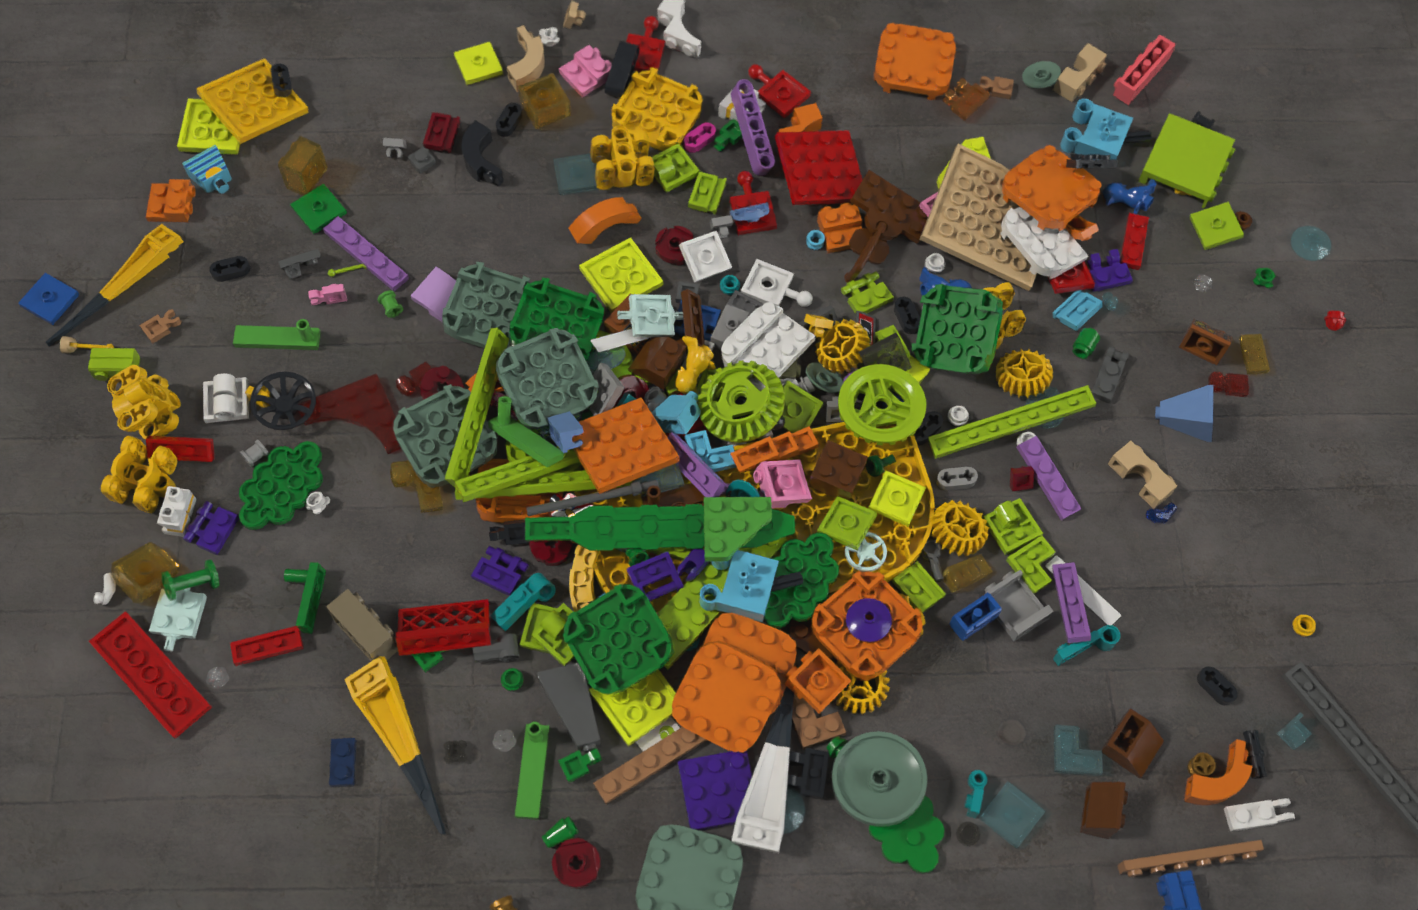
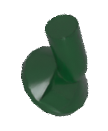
M893 454L883 459H880L878 455L869 456L866 470L873 477L880 476L885 472L884 467L896 462Z

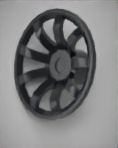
M287 371L273 373L264 377L254 387L250 399L251 410L255 418L262 425L270 429H293L305 423L314 412L316 406L315 390L312 384L299 374ZM286 377L297 380L289 392L286 389ZM280 378L281 393H278L269 381ZM304 384L309 392L301 393L295 397L300 385ZM265 386L273 395V399L264 395H258L260 389ZM311 398L309 409L298 405V403L303 399ZM256 401H263L271 406L257 411ZM297 411L305 413L300 420L295 421L294 416ZM275 412L271 423L262 418L266 413ZM280 418L289 419L290 424L277 425Z

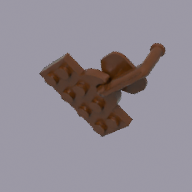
M868 170L850 200L851 203L866 212L865 225L867 228L857 229L849 241L851 250L860 256L850 272L844 276V280L847 283L852 280L856 281V277L863 270L867 261L875 265L884 262L890 252L887 240L895 239L899 234H902L918 244L928 216L919 206L921 202L871 170Z

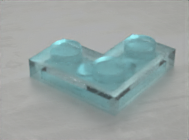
M1054 726V772L1101 776L1103 774L1102 751L1079 749V726Z

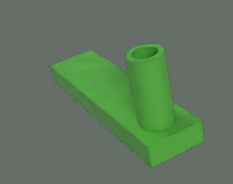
M306 319L298 320L296 327L236 325L233 345L235 348L318 350L321 331L319 328H311Z
M502 396L498 399V416L488 420V428L546 467L563 460L564 453L560 449L511 417L512 400L510 397Z
M538 722L526 724L515 818L539 820L550 731L549 725H540Z

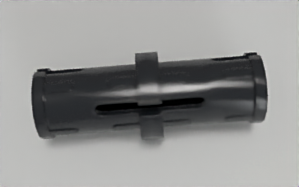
M1251 730L1243 732L1248 750L1247 759H1249V763L1252 766V778L1257 779L1258 776L1259 779L1267 777L1263 760L1265 753L1264 750H1261L1258 730H1253L1252 733Z

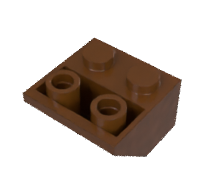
M1130 708L1123 715L1100 752L1141 779L1164 740L1149 720Z
M1091 782L1086 787L1080 833L1109 839L1120 828H1123L1125 814H1122V809L1128 799V791H1125L1126 783Z

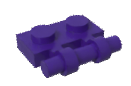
M205 501L202 508L199 507L196 511L197 516L192 524H189L185 529L186 534L183 540L191 543L193 538L197 537L199 539L196 545L199 548L218 555L238 522L239 516L221 507H218L214 514L210 513L213 504ZM204 520H207L209 523L204 531L199 529Z
M489 546L486 554L492 556L491 559L488 560L481 557L471 577L510 596L521 580V575L515 571L520 569L526 572L529 564L523 562L522 558L518 556L513 557L504 553L505 551L501 548L495 549ZM502 561L509 564V566L505 568L499 565L498 562Z

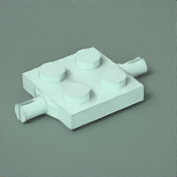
M631 294L629 296V311L619 310L617 312L618 320L630 319L633 337H673L675 335V320H684L683 312H674L670 295Z
M190 587L176 591V599L169 601L165 590L161 589L149 632L167 637L163 648L164 651L173 652L176 639H195L207 599L204 593L191 592Z

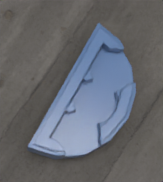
M763 203L731 210L730 215L733 220L756 222L760 217L770 212L769 204Z

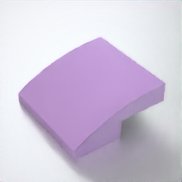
M435 267L412 293L411 299L426 308L430 315L442 322L443 308L446 307L456 280L438 267Z

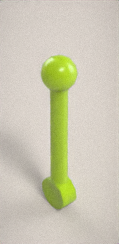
M359 264L338 270L330 269L328 275L334 277L339 273L360 268L367 269V267Z

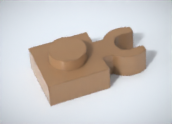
M982 76L978 91L982 93L990 91L993 97L1010 100L1014 80L995 76L993 81L986 76Z
M173 309L168 310L163 318H160L157 314L140 325L152 344L170 334L171 332L168 328L177 327L182 323L179 317L171 320L176 315Z

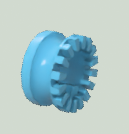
M819 230L810 231L806 240L808 248L810 247L811 250L821 249L825 241L824 234ZM814 237L819 239L817 243L812 242L811 240Z

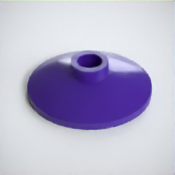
M872 598L856 601L851 605L846 615V625L849 632L856 639L863 642H875L884 638L892 624L891 613L886 605ZM871 614L873 619L867 620L865 616Z

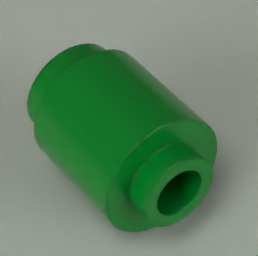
M1083 328L1073 344V354L1081 359L1091 356L1100 341L1098 332L1093 328Z

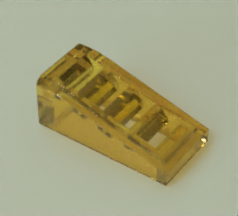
M982 554L947 567L943 572L944 582L953 593L990 575L993 571ZM974 563H976V564L978 565V567L980 568L981 572L978 571V569L976 568V566L974 565Z

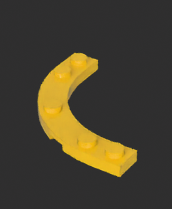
M577 545L575 549V557L572 569H570L569 578L570 598L575 612L595 600L593 586L594 567L601 552L589 551L580 545Z

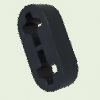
M274 64L270 70L274 93L278 97H288L292 93L288 67L284 64Z
M509 103L505 106L496 121L498 135L508 137L516 129L523 116L522 107L518 103Z
M236 256L212 263L209 271L215 281L223 282L246 276L250 272V265L245 257ZM239 264H242V268H241V269H238V267H239L238 265H239Z
M904 296L897 298L894 305V313L903 331L907 334L917 333L921 318L912 300ZM900 304H902L904 307L907 306L906 312L903 307H900ZM909 319L911 323H915V326L908 324Z
M930 411L925 414L920 428L916 430L917 434L922 430L924 431L922 437H915L918 446L925 444L928 441V437L933 436L940 430L943 423L940 413ZM935 419L937 421L936 424L932 423L929 427L927 426L930 420L933 421Z
M1208 666L1198 673L1197 681L1199 685L1220 705H1230L1236 700L1238 695L1237 689L1217 669ZM1206 675H1212L1211 680H1205ZM1227 690L1230 694L1224 698L1222 694Z

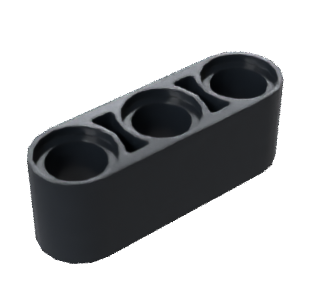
M624 41L619 42L606 81L605 94L619 98L622 97L630 84L640 52L639 45Z

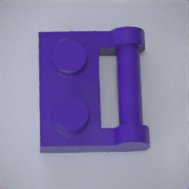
M668 551L631 566L626 570L633 586L640 588L643 592V587L671 576L673 582L650 592H644L650 601L675 590L678 592L681 588H684Z

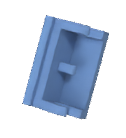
M570 411L547 417L550 436L563 453L583 444L582 440L572 441L573 436L580 435L584 431L581 424Z

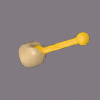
M62 336L60 351L61 353H73L77 348H114V345L78 344L73 337Z

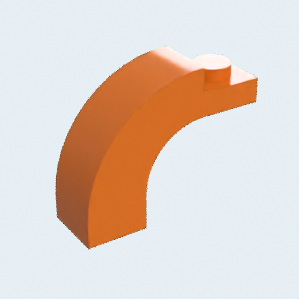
M616 197L591 206L581 213L568 229L577 243L592 244L599 234L608 227L619 223L638 224L642 218L633 204L626 203L623 197Z
M1236 739L1229 745L1227 768L1222 777L1209 778L1197 774L1190 776L1187 779L1184 802L1196 805H1214L1229 799L1240 791L1247 783L1252 771L1251 765L1243 764L1248 756V750L1245 749L1246 741Z

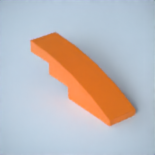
M810 426L792 434L789 431L772 439L769 436L734 451L730 455L739 473L755 470L761 462L784 461L818 448L819 443Z

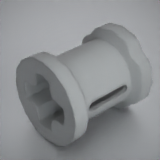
M258 439L246 451H240L241 456L251 468L256 461L263 456L267 457L269 455Z

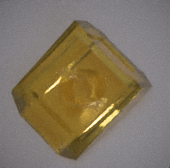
M152 542L145 544L111 564V575L116 585L132 599L133 603H141L163 587L162 572L168 571L172 578L180 572L179 565L161 547Z

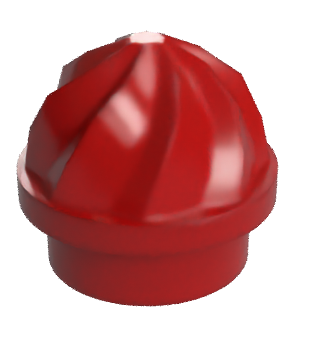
M1328 311L1327 316L1324 318L1326 326L1332 331L1343 328L1346 322L1345 313L1341 311Z

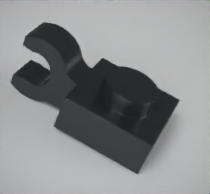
M525 519L504 521V528L498 526L489 528L490 541L505 539L506 545L528 543V541H525Z

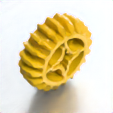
M845 319L841 323L835 321L832 329L824 330L823 337H818L819 342L815 344L817 348L815 353L819 363L826 370H830L834 374L836 372L843 374L844 371L850 373L852 367L857 369L859 362L864 363L863 357H869L867 351L871 349L869 345L871 341L865 328L858 322Z
M1030 348L1028 351L1020 349L1019 352L1012 350L1011 354L1005 353V356L1000 358L996 366V379L999 387H1003L1004 392L1009 391L1011 396L1017 394L1019 398L1022 395L1028 399L1030 395L1036 397L1038 393L1043 394L1045 389L1049 388L1053 380V368L1050 359L1045 358V354L1039 355L1038 351L1031 352Z
M953 500L949 503L944 502L935 510L931 517V536L936 537V543L942 544V549H949V554L956 552L957 556L962 555V553L966 557L970 553L974 555V553L981 549L988 538L989 527L986 526L987 520L982 519L983 513H977L976 507L972 509L969 507V503L963 505L961 500L957 503Z
M837 661V667L851 682L846 691L843 689L835 697H838L836 705L844 703L843 710L847 711L848 707H851L852 714H855L857 709H860L862 715L865 714L866 708L873 712L874 706L880 707L882 705L881 700H886L887 695L885 693L889 692L890 689L886 685L890 679L883 677L886 675L887 670L874 678L877 685V691L874 693L868 683L869 680L864 681L862 687H854L856 681L858 683V681L862 682L863 680L851 674ZM861 695L864 699H856L852 696Z

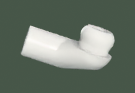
M104 574V589L102 593H95V604L106 605L109 603L116 591L115 574Z

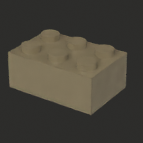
M348 589L326 606L334 622L370 661L379 656L385 657L387 661L398 651L393 631L387 624L383 625L380 622L379 616L372 608L368 609L366 607L365 601L357 592L352 594Z

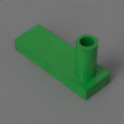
M310 562L308 570L285 569L284 571L285 582L305 583L296 627L307 634L313 633L326 570L316 562Z

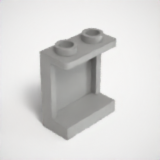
M1021 570L1016 573L1011 571L1002 578L1003 581L996 584L994 582L985 588V594L987 592L990 593L1000 605L1002 611L996 619L1013 641H1016L1047 621L1054 612L1049 605L1044 607L1021 578L1023 575Z

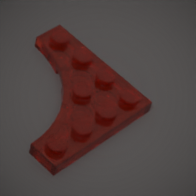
M377 373L317 396L314 412L304 423L306 426L321 421H332V419L346 420L348 423L360 427L363 426L371 431L384 446L387 454L401 449L393 430L396 417ZM311 399L299 403L298 405L305 406L309 409ZM299 411L301 417H303L305 413Z

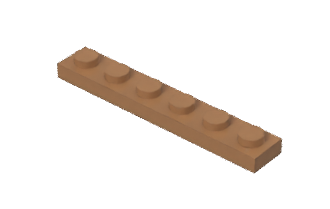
M681 727L593 784L605 804H608L698 747L707 739Z
M1256 840L1125 860L1117 866L1120 875L1128 874V877H1136L1142 875V871L1151 870V874L1166 871L1165 868L1174 867V870H1182L1188 868V864L1196 863L1197 867L1212 864L1211 861L1213 860L1227 863L1234 861V857L1242 856L1243 860L1256 858L1257 853L1264 850L1262 841Z

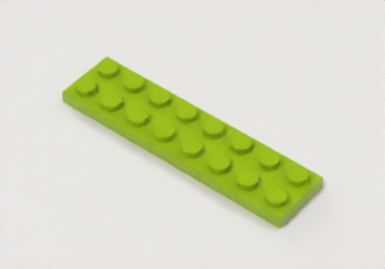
M784 537L757 548H739L738 550L773 559L787 539ZM710 561L693 581L687 582L684 588H681L657 613L673 642L674 654L669 662L664 665L667 669L681 657L722 613L719 610L706 611L700 606V590L704 585L714 584L722 593L730 567L718 570ZM712 594L705 595L704 598L708 601H712L715 599V596Z

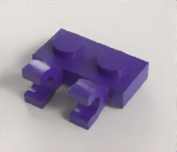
M1118 249L1109 251L1110 256H1106L1109 266L1101 268L1099 253L1090 255L1091 260H1088L1087 264L1095 282V286L1092 289L1093 292L1131 284L1133 281L1127 264H1120Z

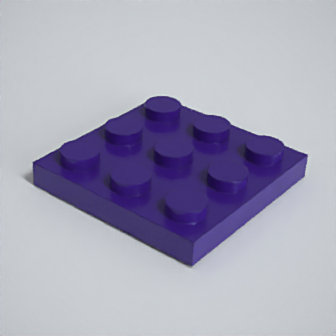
M747 750L745 752L730 751L678 761L690 828L699 831L735 824L752 779Z

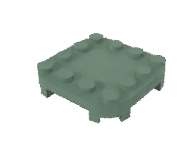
M476 262L474 265H469L464 269L461 268L446 307L443 308L442 323L444 332L457 340L485 348L491 328L500 329L508 337L510 321L514 317L524 287L527 283H531L530 279L524 275L521 279L486 268L483 262Z
M558 328L550 329L539 336L515 346H510L503 351L496 362L499 381L507 397H510L512 400L511 406L515 415L528 429L548 427L547 417L569 411L572 415L582 412L590 407L597 397L598 382L594 380L577 344L578 339L574 334L572 335L565 330Z
M451 384L444 386V390L407 409L403 407L398 411V415L394 420L393 430L397 442L418 478L430 488L449 484L445 480V476L471 394L468 389L452 386ZM486 419L470 472L488 463L497 453V437L495 432L488 428Z
M661 826L654 833L649 843L637 885L636 903L638 910H732L743 866L740 847L724 837L684 826Z

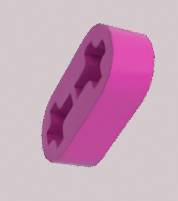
M703 123L684 137V149L687 152L695 153L711 143L716 137L715 126L711 123Z

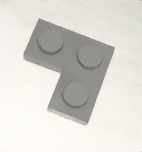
M601 362L593 375L594 380H597L599 386L597 397L589 408L594 416L612 409L624 389V386L610 367Z

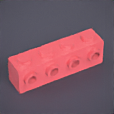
M1159 35L1154 42H1150L1145 52L1139 54L1134 64L1127 68L1123 77L1117 79L1114 84L1115 91L1113 96L1129 106L1170 59L1176 44L1162 35Z

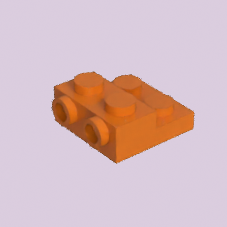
M169 179V184L152 183L146 212L147 221L188 222L189 215L193 212L192 198L196 194L195 186L191 184V181Z
M844 203L840 208L832 209V207L827 206L818 212L817 222L820 231L825 236L824 243L827 253L851 249L849 241L857 229L862 228V218L858 207L851 205V203Z
M818 648L814 653L809 651L801 659L803 664L799 668L794 666L785 675L788 679L784 684L799 699L803 697L820 714L851 680Z

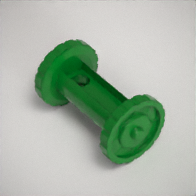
M211 559L206 560L204 564L205 569L173 578L168 571L162 572V584L168 600L173 601L176 599V591L208 582L212 589L218 588L219 577Z

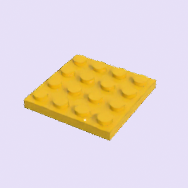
M265 58L196 88L200 98L240 144L308 113L307 105L293 90L288 97L283 98L275 95L270 71L272 66Z

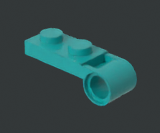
M535 573L525 583L521 584L490 616L506 631L537 599L541 601L551 599L555 594L556 588L542 573Z
M1105 625L1097 631L1094 630L1090 633L1091 641L1074 642L1070 645L1067 642L1056 649L1057 654L1053 660L1059 666L1094 645L1102 651H1110L1120 640V631L1113 625ZM1103 635L1110 636L1112 642L1105 640Z

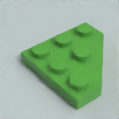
M704 497L705 561H728L740 547H744L756 536V533L763 526L768 525L772 520L771 497Z

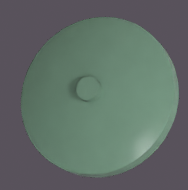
M868 732L853 738L840 750L833 765L832 786L839 804L851 817L867 825L890 826L906 820L919 808L926 792L927 771L919 752L907 740L888 732Z

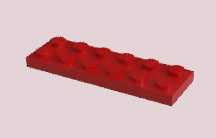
M126 611L88 641L174 739L212 708Z

